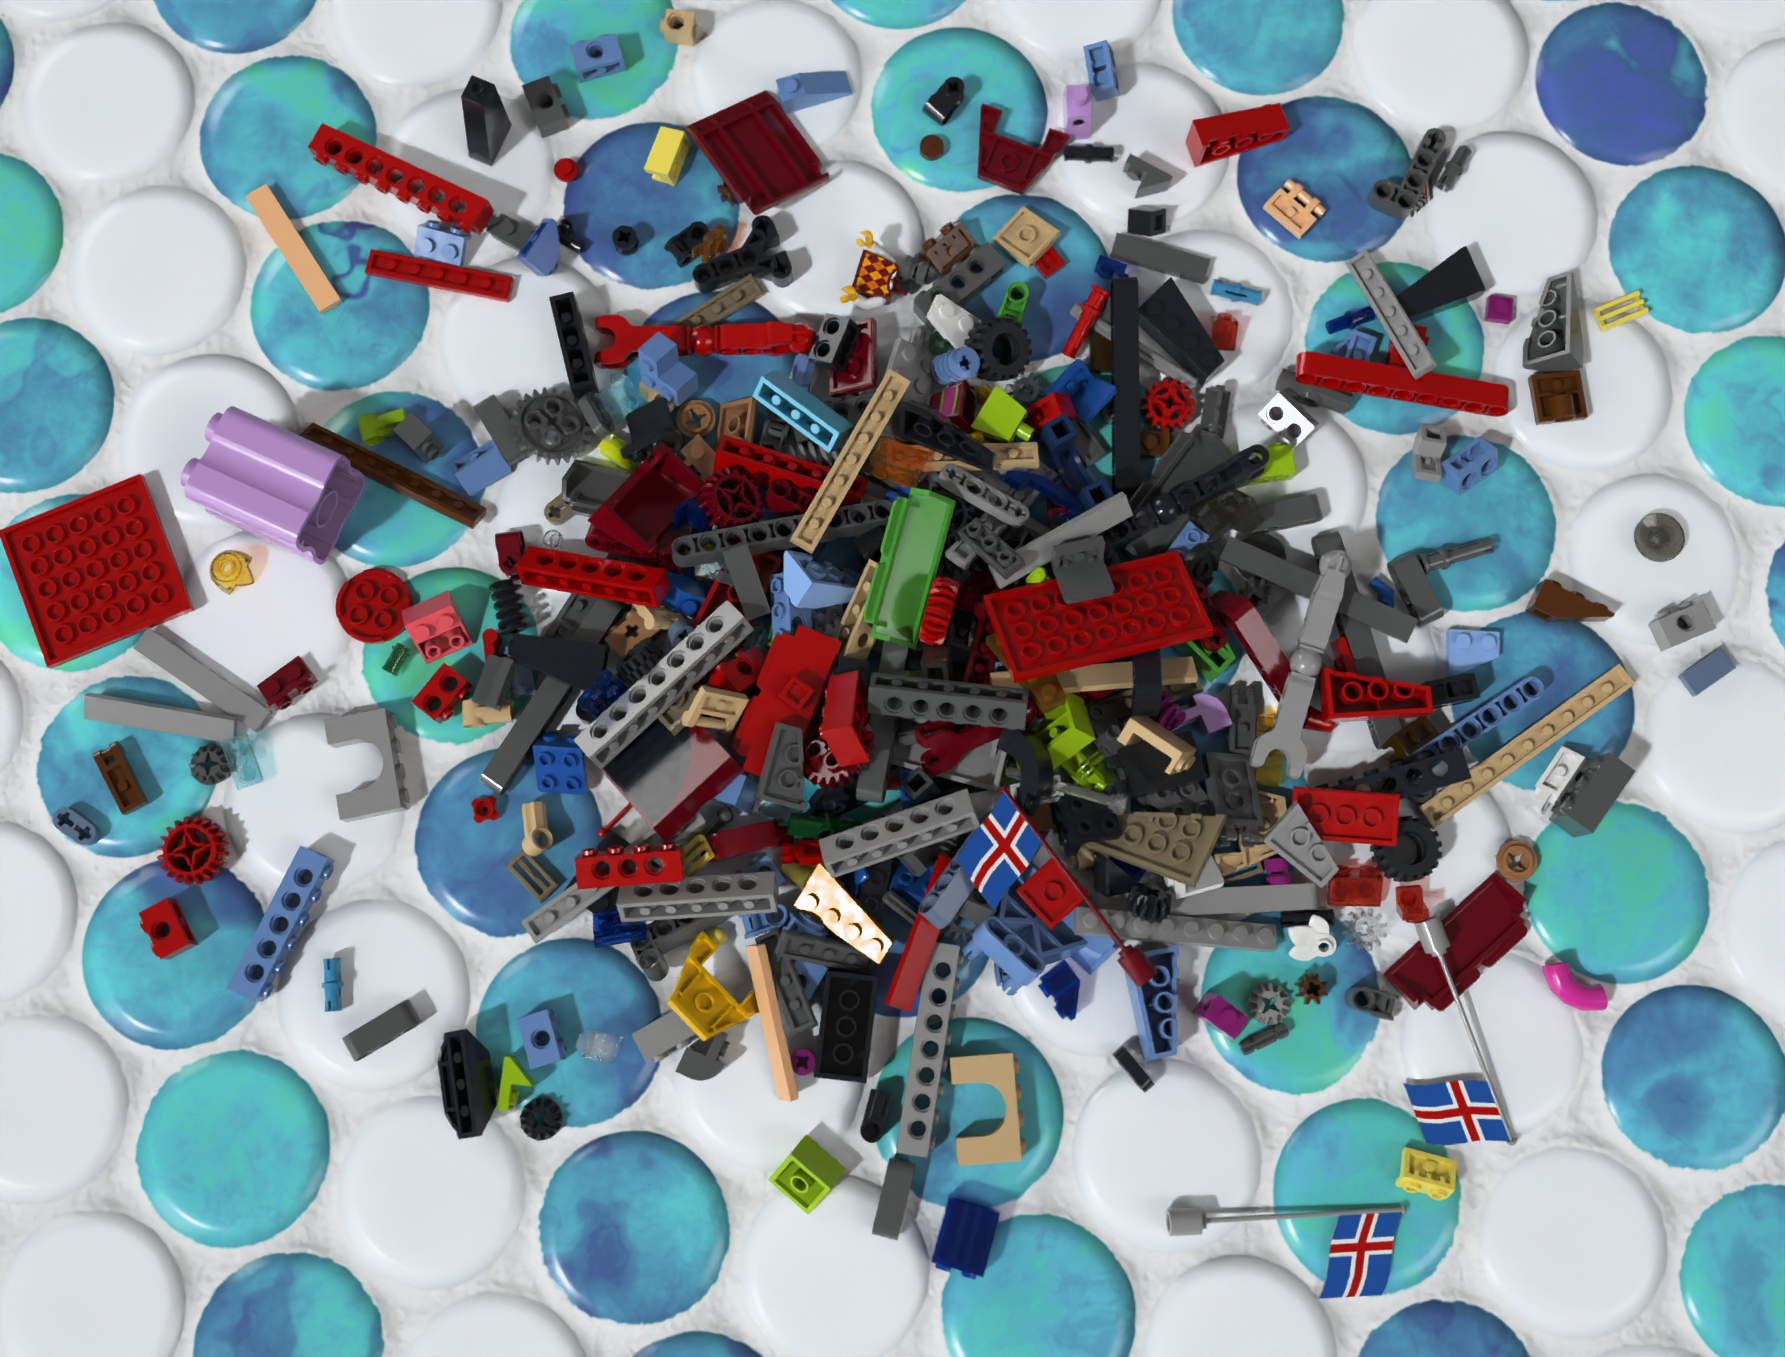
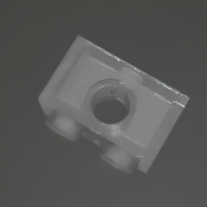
M585 1029L584 1034L580 1033L577 1039L576 1049H579L577 1056L606 1064L615 1063L623 1037L597 1029Z

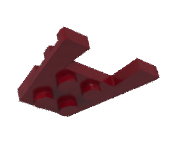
M982 103L980 110L977 179L1023 195L1068 143L1070 135L1049 128L1041 150L996 134L995 131L1002 116V110Z

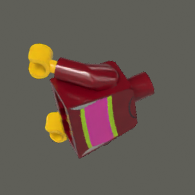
M963 380L934 393L930 397L929 406L937 409L964 431L970 432L972 431L971 425L974 421L977 402L980 405L985 404L990 396V389L984 385L976 390L966 380ZM980 432L970 434L980 443H984V437Z

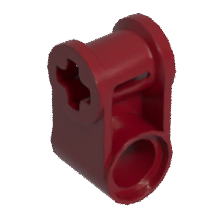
M775 479L769 485L764 498V504L768 510L782 516H795L798 510L800 511L798 515L806 513L814 499V495L785 480Z
M522 530L496 533L495 544L501 571L509 579L520 580L516 565L513 566V563L517 564L525 553V540Z

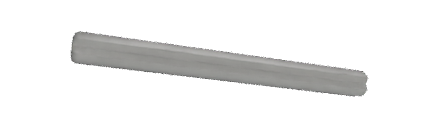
M1076 303L1070 311V315L1077 320L1083 311L1081 310L1080 303ZM1100 316L1099 318L1096 317L1091 328L1111 340L1110 322ZM1139 341V359L1172 380L1176 379L1178 384L1185 383L1186 389L1193 390L1198 383L1197 377Z

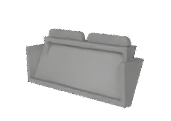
M868 714V718H865L868 724H869L870 714ZM900 716L891 764L912 770L918 767L921 768V755L930 748L926 749L918 743L900 747L898 731L914 729L928 721V719H907ZM998 738L965 753L952 769L935 776L998 792L1010 754L997 748Z

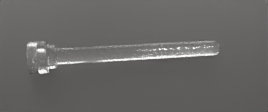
M1008 767L1005 770V774L1008 777L1021 780L1020 769ZM1054 780L1052 790L1106 805L1108 809L1113 810L1112 813L1122 816L1129 797L1121 793L1109 796L1058 780Z

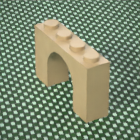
M1012 1052L949 1057L952 1085L987 1083L1000 1091L1005 1102L1004 1118L995 1130L983 1135L955 1137L958 1166L1022 1161L1021 1154H1026L1025 1138H1020L1019 1127H1024L1023 1112L1018 1111L1017 1100H1021L1020 1084H1015V1074H1019L1018 1057L1013 1058Z

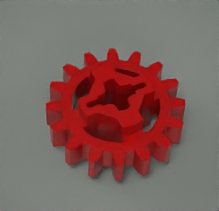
M1164 378L1161 385L1155 381L1152 385L1153 389L1150 387L1146 389L1145 393L1147 396H1143L1141 400L1145 404L1142 406L1141 412H1147L1144 418L1145 421L1150 419L1153 421L1151 428L1159 425L1160 431H1163L1165 427H1168L1169 432L1173 433L1175 426L1181 430L1184 426L1183 422L1187 424L1190 422L1191 417L1189 415H1193L1195 409L1191 406L1196 401L1192 398L1189 399L1192 390L1185 391V383L1178 386L1176 385V379H1173L1170 384ZM1167 391L1163 395L1158 394L1160 392ZM1166 402L1170 403V409L1166 408ZM1178 416V418L1170 420L1171 417Z

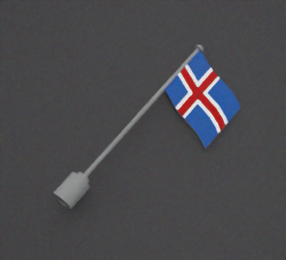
M1435 915L1414 923L1424 952L1425 954L1431 953L1432 957L1438 956L1486 1080H1453L1427 1085L1403 1083L1426 1143L1433 1145H1454L1481 1140L1506 1141L1508 1145L1513 1146L1517 1143V1139L1512 1136L1443 957V954L1447 953L1446 948L1450 946L1441 919L1439 915Z
M1400 1204L1399 1207L1206 1218L1205 1212L1201 1213L1199 1207L1175 1208L1166 1210V1226L1169 1236L1202 1235L1203 1229H1207V1223L1338 1216L1329 1244L1326 1277L1318 1299L1382 1295L1390 1274L1394 1236L1400 1216L1404 1215L1407 1210L1404 1205Z

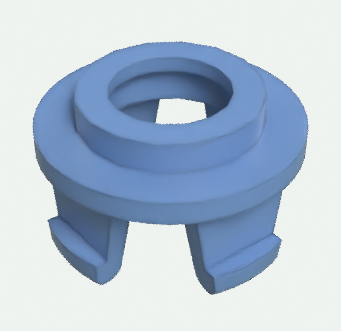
M795 909L789 914L791 919L788 924L784 923L782 928L789 930L795 922L798 925L795 930L796 932L826 937L828 934L825 926L803 911Z

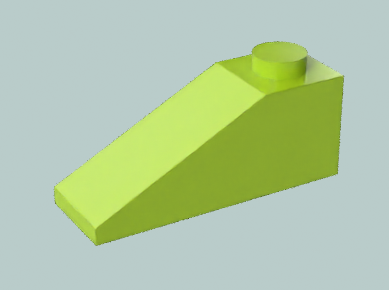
M1278 442L1268 445L1266 449L1269 452V461L1265 466L1264 472L1259 479L1248 485L1291 480L1296 474L1291 444L1283 445V443ZM1256 454L1262 460V455Z

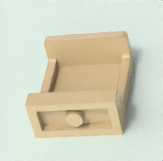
M1147 716L1130 718L1117 741L1125 746L1141 743L1144 739L1171 757L1172 761L1165 771L1169 775L1180 773L1184 769L1187 771L1196 759L1193 756L1197 750L1196 748Z

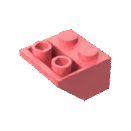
M449 591L402 610L404 626L426 664L473 644L462 615Z

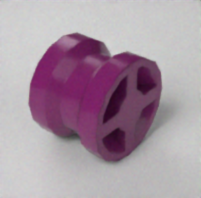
M800 1048L790 1057L793 1072L798 1075H807L815 1068L816 1057L809 1049Z

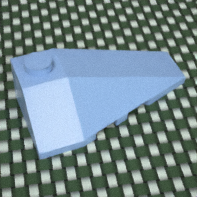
M789 550L785 551L784 591L794 606L817 609L850 602L862 576L861 573L847 568L840 571L831 562L824 560L820 564L812 561V555Z

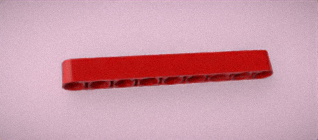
M1310 351L1301 352L1296 356L1295 380L1301 384L1493 417L1504 416L1509 412V388L1506 385L1428 372L1415 380L1409 369L1404 367Z

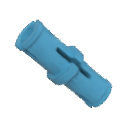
M1214 279L1210 295L1229 298L1231 302L1235 303L1241 301L1258 306L1262 291L1242 287L1240 283L1234 285Z
M341 958L323 959L324 983H322V988L325 990V1012L342 1011L341 987H343V981H341L340 975Z

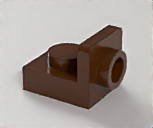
M1164 428L1163 431H1140V458H1161L1174 441L1173 435H1169V428Z

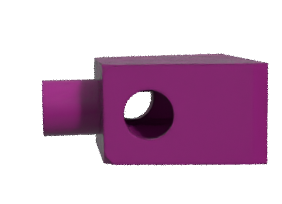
M1207 991L1192 1011L1194 1015L1231 1042L1235 1040L1249 1019L1248 1016L1225 999Z

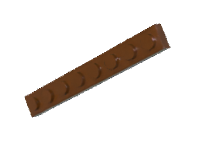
M313 422L299 434L301 437L344 455L351 462V467L359 470L364 476L473 529L486 515V507Z

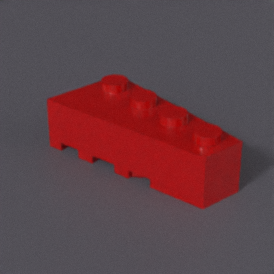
M1280 103L1266 104L1257 108L1193 120L1185 143L1194 167H1199L1285 140L1290 128Z
M1323 668L1318 674L1323 723L1426 717L1433 713L1430 686L1390 681L1380 677L1357 675V673L1334 671L1329 668Z

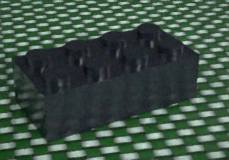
M826 971L814 1077L867 1083L878 976Z

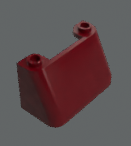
M662 442L587 521L598 530L636 552L643 554L646 551L650 554L658 546L659 542L656 539L689 503L694 506L699 501L697 499L701 494L699 489L704 484V481Z

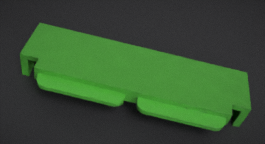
M911 487L908 498L897 497L893 502L880 549L881 559L875 567L863 611L864 622L873 624L870 637L916 649L926 605L936 577L956 504L955 500L929 490Z

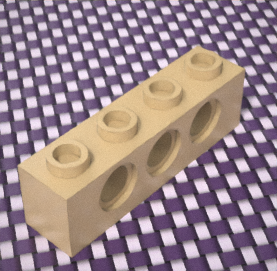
M868 560L833 637L842 642L838 658L866 661L876 638L870 637L873 624L864 622L863 617L875 567L879 563L875 560Z

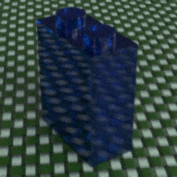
M948 1195L931 1256V1262L936 1263L935 1268L947 1272L954 1268L960 1270L962 1276L970 1279H976L977 1276L983 1277L1000 1216L999 1210Z

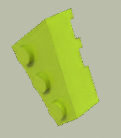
M1065 693L1067 697L1066 703L1045 713V718L1037 727L1033 726L1030 729L1045 743L1052 759L1053 769H1056L1096 739L1084 699L1073 693Z

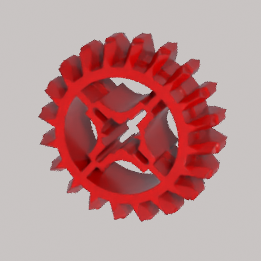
M939 576L934 579L919 632L920 641L931 646H941L944 644L959 590L957 581Z
M186 816L183 822L180 820L174 821L175 828H166L169 835L160 836V839L165 841L164 846H157L158 850L163 851V854L157 857L158 860L165 861L160 868L168 870L166 876L169 878L175 877L176 883L185 882V885L192 886L194 882L196 885H202L204 879L206 881L213 880L212 873L217 875L221 873L218 866L227 865V862L222 860L223 856L230 855L229 851L224 850V847L230 844L229 841L222 840L226 833L219 831V824H212L211 819L205 818L203 820L201 816H195L193 819ZM196 830L204 832L209 838L210 843H202L200 837L196 834ZM183 838L182 845L179 848H177L180 840ZM195 847H199V849H197L196 851H194V852L192 853V855H191V854H186V853H189V852H191L192 850H194ZM210 853L209 859L204 864L205 856ZM177 858L186 859L187 865L191 867V871L188 872L183 869Z

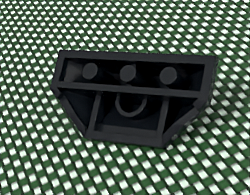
M468 1029L446 1032L443 1036L444 1042L437 1061L444 1114L452 1128L456 1131L458 1139L482 1136L497 1106L490 1052Z

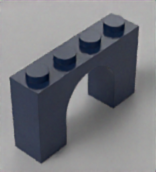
M1064 413L1043 424L1039 444L1053 468L1059 474L1058 476L1063 485L1068 489L1069 495L1080 514L1113 497L1114 494L1104 477L1094 482L1085 470L1075 446L1078 433L1067 414Z

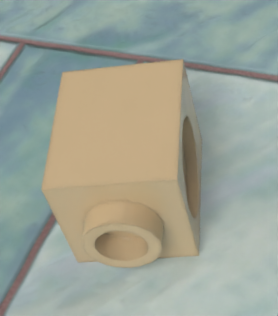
M667 9L665 18H661L660 32L664 34L665 42L694 46L697 30L695 12ZM675 26H682L680 29H674Z

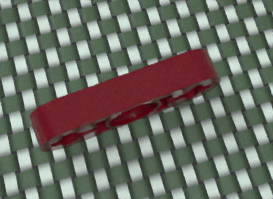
M1193 580L1192 583L1196 591L1199 592L1198 596L1201 602H1203L1205 611L1210 615L1211 624L1214 626L1213 637H1218L1219 639L1217 643L1209 641L1211 636L1199 640L1205 650L1217 652L1226 644L1227 636L1205 585L1200 581Z

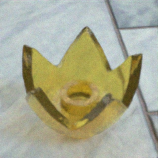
M236 550L220 552L212 559L209 567L211 580L220 590L228 595L234 591L236 586L253 584L254 578L249 568L252 557ZM227 564H230L231 569L228 572H225L224 567Z

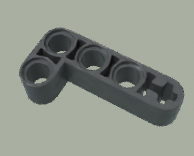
M1438 128L1429 129L1418 144L1400 185L1385 179L1377 181L1367 197L1369 206L1398 220L1407 218L1416 206L1446 141L1445 133ZM1430 143L1433 144L1431 150L1427 149ZM1418 161L1425 163L1426 166L1420 165ZM1409 182L1415 183L1417 187L1411 186ZM1377 192L1383 193L1385 197H1380ZM1399 202L1405 203L1407 207H1402Z
M729 915L655 920L633 932L630 937V945L639 966L649 980L660 981L666 977L669 971L663 954L696 938L700 932H707L727 921Z

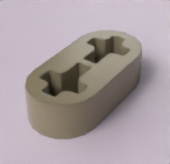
M562 493L549 502L544 509L546 519L555 526L564 524L575 515L570 512L569 502L561 501ZM554 508L556 510L562 509L560 511L561 517L558 519L555 516L551 518L553 515L551 511Z

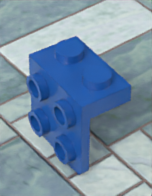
M1076 359L1044 391L1045 396L1053 392L1069 394L1077 417L1073 420L1086 424L1093 420L1096 414L1112 400L1118 389L1115 385L1094 378L1083 360Z
M548 731L543 733L534 743L533 754L537 788L540 792L585 794L588 789L584 760L585 753L574 741L580 733L558 734L556 731Z
M898 860L889 890L895 892L918 910L934 869L926 865L927 870L920 877L913 876L901 861Z

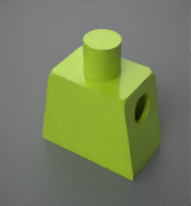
M998 386L994 387L971 425L973 432H980L983 436L1002 443H1012L1016 436L1029 442L1036 430L1024 423L1028 417L1027 410Z

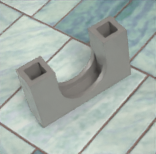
M380 708L325 719L324 725L329 746L338 748L364 742L372 743L379 749L383 759L382 772L374 784L362 790L336 795L339 819L344 822H351L407 810L406 803H409L410 798L407 788L403 786L402 778H405V768L403 763L399 762L398 753H401V744L399 739L395 738L394 729L397 728L395 714L386 708Z

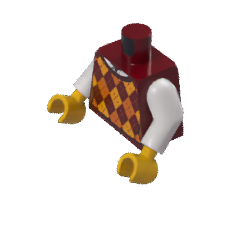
M861 231V235L865 237V242L859 238L856 239V244L859 247L867 246V250L863 249L852 286L848 285L841 289V291L847 293V296L843 295L840 297V302L847 303L850 301L851 304L869 311L884 305H890L893 293L907 296L911 282L898 279L899 265L896 264L895 259L880 244L873 240V234L870 231Z

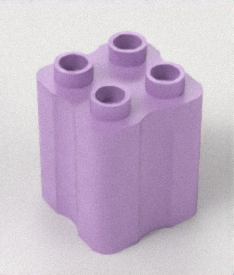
M235 406L229 407L224 414H214L205 430V439L210 442L206 452L201 459L192 458L189 460L182 471L180 481L181 485L185 487V497L193 503L204 507L208 514L314 563L324 564L339 539L346 519L354 510L364 490L366 477L359 470L352 468L351 462L344 455Z

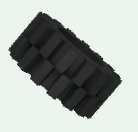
M650 637L641 640L639 644L634 645L618 661L615 669L631 684L636 682L637 679H641L643 675H646L660 661L664 653Z

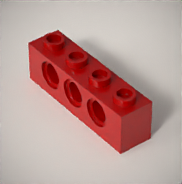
M664 842L660 844V847L638 844L634 846V849L612 846L607 848L608 851L586 848L581 850L582 853H579L574 858L577 889L683 882L686 876L683 845H676L675 842ZM650 858H659L663 863V867H653L650 863ZM624 860H633L636 863V869H627L624 865ZM598 862H607L610 866V871L603 872L600 870Z

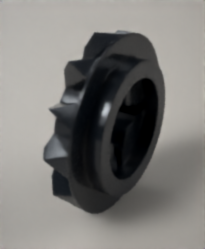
M541 1097L531 1100L523 1107L520 1115L521 1129L527 1137L537 1141L553 1137L559 1131L562 1124V1112L559 1106L548 1098ZM548 1110L544 1118L548 1125L540 1124L534 1128L537 1120L534 1114L540 1115Z

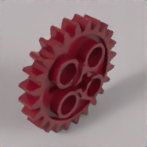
M818 714L816 715L817 722L811 723V728L808 730L803 743V776L813 785L818 784L821 788L828 785L831 789H834L836 782L843 787L844 779L847 778L850 782H853L852 775L856 773L861 776L862 773L859 768L861 766L868 767L869 765L865 762L840 767L830 747L824 742L819 741V739H822L819 727L823 722V718ZM864 718V731L868 730L869 739L864 740V748L869 753V757L873 758L869 750L875 748V745L871 742L875 739V736L871 733L872 727Z

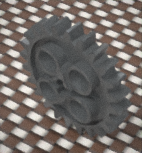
M543 387L542 394H539L534 389L532 397L524 394V401H517V408H513V417L510 420V424L513 425L510 433L516 434L513 440L514 443L522 442L519 448L520 451L528 450V458L535 454L537 456V463L542 458H545L546 465H549L551 459H554L555 463L559 465L561 458L566 463H569L571 456L577 459L579 451H585V444H588L590 441L589 435H591L592 429L588 427L590 425L580 410L578 403H574L575 396L572 395L567 398L566 390H563L559 395L555 387L552 393H548L547 389ZM548 408H554L557 410V413L550 412ZM534 421L538 423V426H532L528 422ZM564 426H569L573 428L574 431H567L566 429H564ZM546 439H550V440L554 441L555 444H554V445L547 444V443L545 442V440H546Z

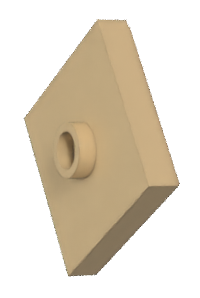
M1022 206L992 238V243L1030 269L1061 236V231L1025 206Z

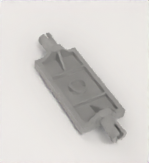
M918 327L911 329L909 341L903 338L895 340L885 372L886 375L888 369H891L911 382L878 438L872 459H877V462L881 464L887 463L886 446L900 444L901 446L914 445L913 442L899 437L901 403L914 400L926 404L933 382L930 366L934 358L921 350L927 333L925 331L922 332V329Z

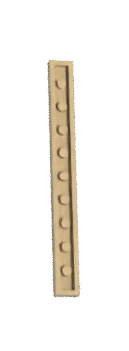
M1620 663L1615 665L1470 769L1472 779L1448 785L1417 807V810L1425 821L1433 826L1431 829L1436 828L1635 685L1634 681Z

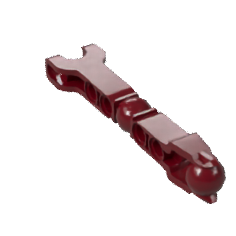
M1118 658L1097 664L1117 663L1126 661L1123 658ZM1116 689L1073 692V694L1083 698L1084 702L1088 700L1090 702H1097L1116 691ZM1029 696L1025 725L1035 720L1036 716L1039 719L1045 716ZM930 720L918 725L914 731L916 742L926 749L930 748L921 755V769L930 776L952 769L965 753L1000 738L1003 727H983L975 724H956L954 722Z

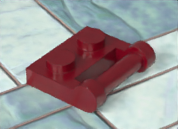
M975 570L959 587L954 609L973 613L978 618L984 619L988 614L984 603L980 602L983 599V595H986L993 586L995 588L991 593L1011 589L1014 584L1012 582L1000 589L996 585L992 573Z

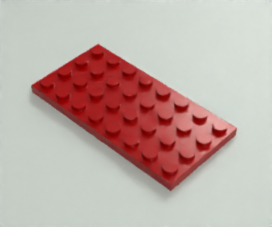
M1178 550L1107 566L1106 568L1114 586V594L1111 596L1067 604L1064 602L1056 579L983 595L986 612L1013 682L1027 681L1213 636L1214 628Z

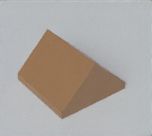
M751 397L720 405L715 452L723 435L754 444L759 411L757 399Z

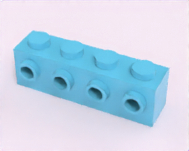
M779 370L762 375L752 396L828 453L844 447L854 428L852 423Z

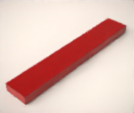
M370 249L365 273L370 276L508 303L514 284V278L511 276Z
M939 854L923 899L951 862V858ZM919 911L884 1002L889 1006L908 1012L912 1008L940 929L931 924Z

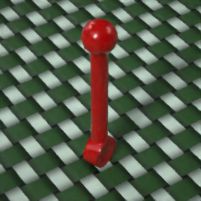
M629 803L605 827L598 830V835L603 838L609 829L633 806Z

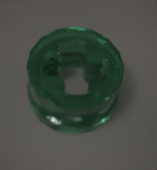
M936 331L929 337L928 348L932 354L938 356L949 351L950 342ZM935 339H938L939 341H945L943 344V348H941L939 345L934 346Z

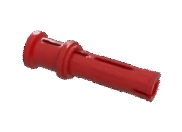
M1095 284L1091 285L1092 291L1086 302L1081 305V310L1083 311L1061 351L1062 354L1072 359L1076 358L1095 318L1101 316V309L1107 297L1112 295V293Z

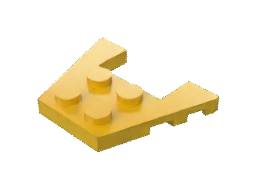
M704 931L696 936L667 1002L703 1041L759 1013L754 989L739 1004L703 967V964L719 948Z

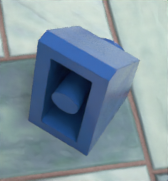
M543 219L516 256L537 276L547 277L552 275L558 267L557 262L561 258L557 222L554 219Z
M666 570L670 589L662 603L673 612L696 618L705 601L703 583Z

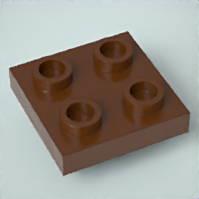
M1580 370L1536 374L1528 377L1536 425L1585 420L1588 417Z

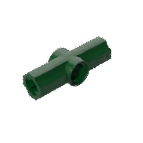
M791 812L788 818L787 835L814 838L819 843V839L865 823L839 820L831 812H823L818 816Z

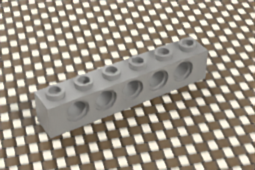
M964 789L819 839L824 865L831 878H835L975 830L980 824L968 789Z
M775 871L685 877L683 882L619 886L616 905L621 922L777 912L779 887Z

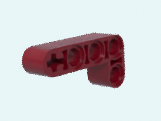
M590 524L585 537V543L594 550L658 564L659 568H664L679 575H682L684 569L677 566L672 560V544L681 535L663 531L656 539L659 542L658 546L650 554L646 551L640 554ZM685 549L678 551L679 554L686 555Z

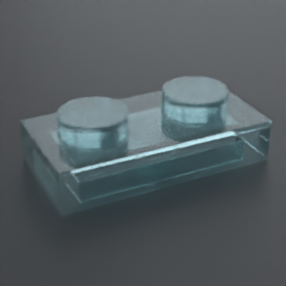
M247 733L220 742L237 790L264 782Z

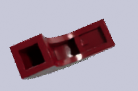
M788 819L749 824L705 836L715 855L707 864L726 861L752 852L779 848L784 843L793 844L792 835H787Z

